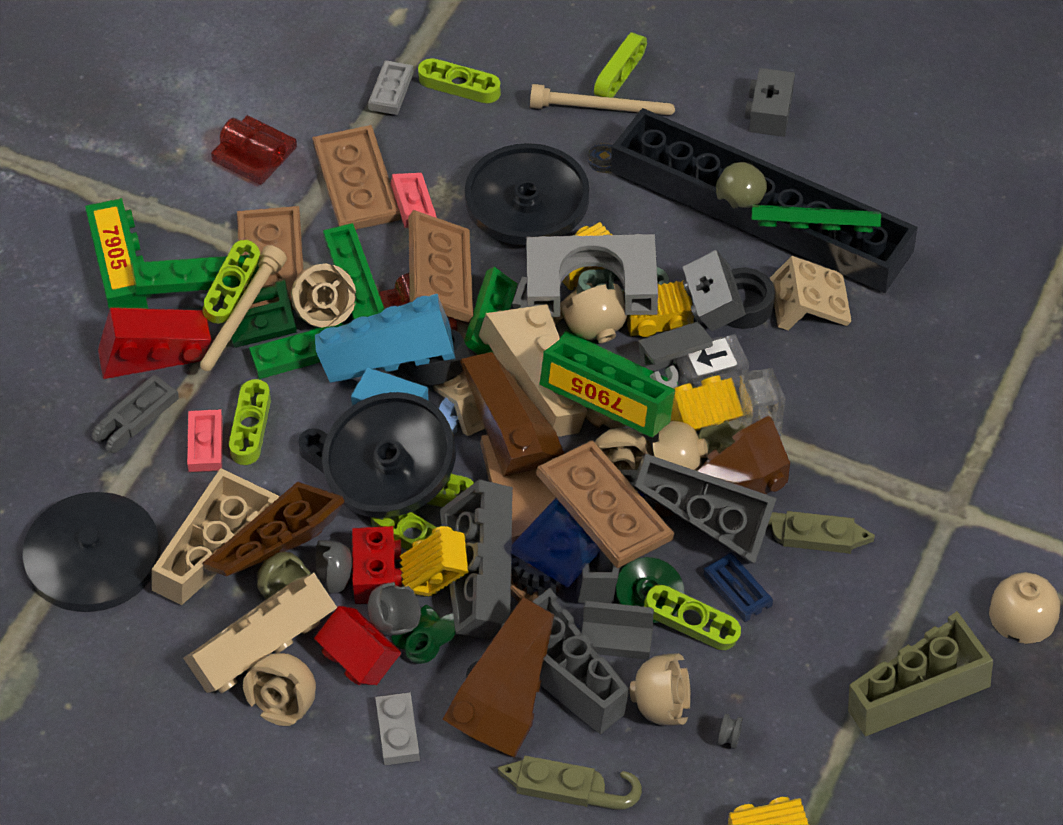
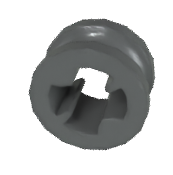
M725 713L718 745L723 746L725 743H729L731 748H737L743 717H738L734 720L730 718V714Z

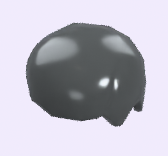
M319 540L316 546V576L319 580L326 582L327 586L324 588L328 593H339L345 589L352 578L353 559L350 550L346 545L337 541Z
M395 582L386 583L376 587L369 596L367 611L370 623L382 634L390 636L401 635L411 632L418 626L421 616L419 600L409 586L399 587L395 586Z

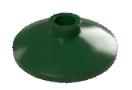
M653 557L638 558L629 562L619 573L615 588L619 604L644 607L646 597L642 595L643 591H649L657 585H665L684 594L683 581L679 573L669 563ZM659 597L656 600V607L662 609L666 599ZM676 604L672 616L679 610L680 604Z

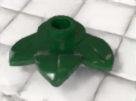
M424 605L420 610L421 616L418 626L411 632L392 636L393 643L396 647L405 650L411 662L415 664L427 663L436 657L440 646L450 641L456 634L453 613L440 619L438 614L429 605Z

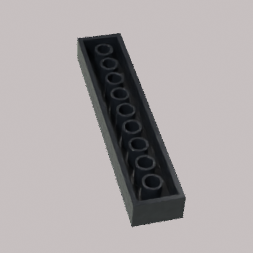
M642 108L611 147V172L831 270H835L883 293L887 292L914 252L917 226ZM745 162L756 167L764 175L767 182L766 193L761 202L756 205L875 211L881 213L880 227L873 226V232L853 231L854 225H841V230L821 229V223H809V228L790 227V222L777 221V226L775 227L759 226L758 220H752L751 218L752 207L732 208L726 199L719 200L716 193V184L724 169L733 163Z

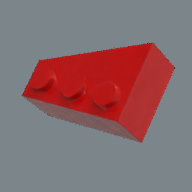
M110 308L98 348L103 379L202 361L211 342L208 322L203 315V310Z

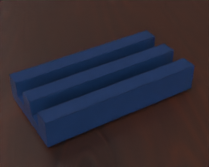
M732 552L704 568L703 575L744 622L750 620L752 614H760L762 608L768 609L773 605L772 597ZM728 565L757 597L758 600L756 602L743 588L738 579L734 578L724 566Z

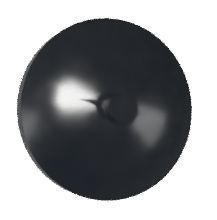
M514 144L487 154L475 164L466 180L465 203L470 218L483 232L503 242L527 245L526 237L564 236L582 221L589 205V182L581 165L565 152L542 144Z
M382 393L356 403L334 423L323 447V472L332 492L343 496L344 505L347 508L369 517H397L421 508L443 489L455 465L456 442L446 417L430 401L409 393Z
M88 492L65 498L46 509L30 527L24 540L22 556L27 578L34 590L43 599L59 608L70 611L96 612L121 605L145 588L152 579V568L160 558L161 546L153 519L138 503L114 493Z

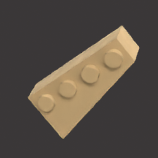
M548 305L486 313L479 333L483 343H488L494 355L505 369L515 375L518 385L555 429L558 437L579 433L587 414L586 407L539 385L543 352L560 339Z
M220 468L152 568V591L183 605L217 574L205 569L202 563L280 496Z
M314 573L290 582L183 659L206 693L218 689L221 694L238 682L235 677L245 670L249 672L258 661L273 651L279 653L293 643L292 638L301 632L305 634L321 623L320 619L335 610L337 606Z

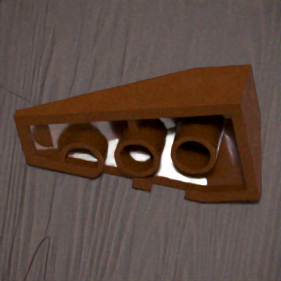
M493 352L461 359L462 368L503 477L535 470L538 466L564 454L555 429Z
M768 415L732 436L735 442L720 454L716 449L708 454V460L697 470L701 473L767 494L771 491L776 492L782 489L788 483L790 461L774 421ZM655 502V512L660 518L675 515Z
M296 482L202 564L205 569L227 577L260 563L275 553L285 552L304 544L318 536L334 520L345 502L343 496Z
M523 597L459 688L442 720L468 736L515 757L533 724L534 713L532 712L536 692H539L541 680H539L543 658L547 654L554 614Z

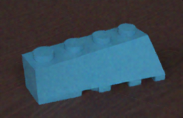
M438 294L421 296L413 302L398 307H388L381 313L369 317H359L351 323L339 327H329L315 335L316 353L330 383L362 377L367 368H380L388 372L398 370L401 363L415 361L416 366L429 364V358L441 355L444 361L455 359L450 323Z

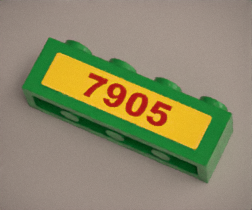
M122 198L86 205V213L108 308L148 309L146 298L152 297V294L136 295L132 276V263L144 262L143 255L136 256L135 251H140L141 249L137 232H130V228H135L131 209L125 210Z
M564 338L559 339L543 352L539 385L652 438L670 423L675 389Z

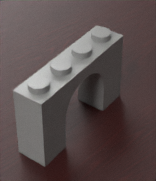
M655 234L526 237L528 307L547 304L551 316L560 317V286L563 279L578 268L597 266L612 271L620 278L624 287L625 315L657 314L658 285Z

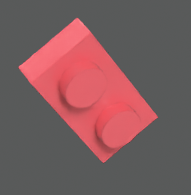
M422 173L392 174L390 183L405 228H409L408 217L413 210L437 218Z
M221 409L188 411L187 465L189 472L219 471L222 468L223 417Z

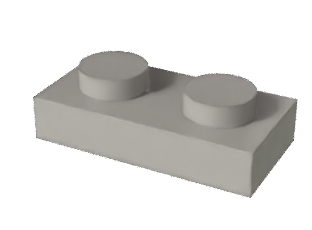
M411 692L375 697L384 765L420 761Z

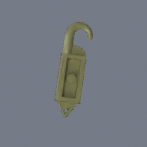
M787 511V514L772 512L768 525H772V534L775 540L785 547L851 554L852 549L874 542L875 538L874 534L854 523L855 518Z
M525 755L521 761L498 767V774L517 788V794L587 807L588 805L623 810L634 806L642 794V786L638 778L626 771H622L620 776L628 780L632 788L629 794L619 796L605 793L604 778L594 768Z

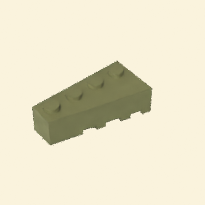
M958 611L948 617V622L939 628L934 626L924 634L922 640L913 646L908 644L898 651L897 657L888 663L883 661L849 685L848 712L866 737L989 688L991 686L993 659Z

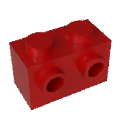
M394 527L352 528L355 604H368L371 592L382 584L395 582V586L403 587L401 568H396L395 560H402L399 557L402 554L401 539H394Z
M338 606L314 638L323 647L322 653L331 661L339 662L346 669L344 672L346 677L357 685H378L401 654L357 609Z

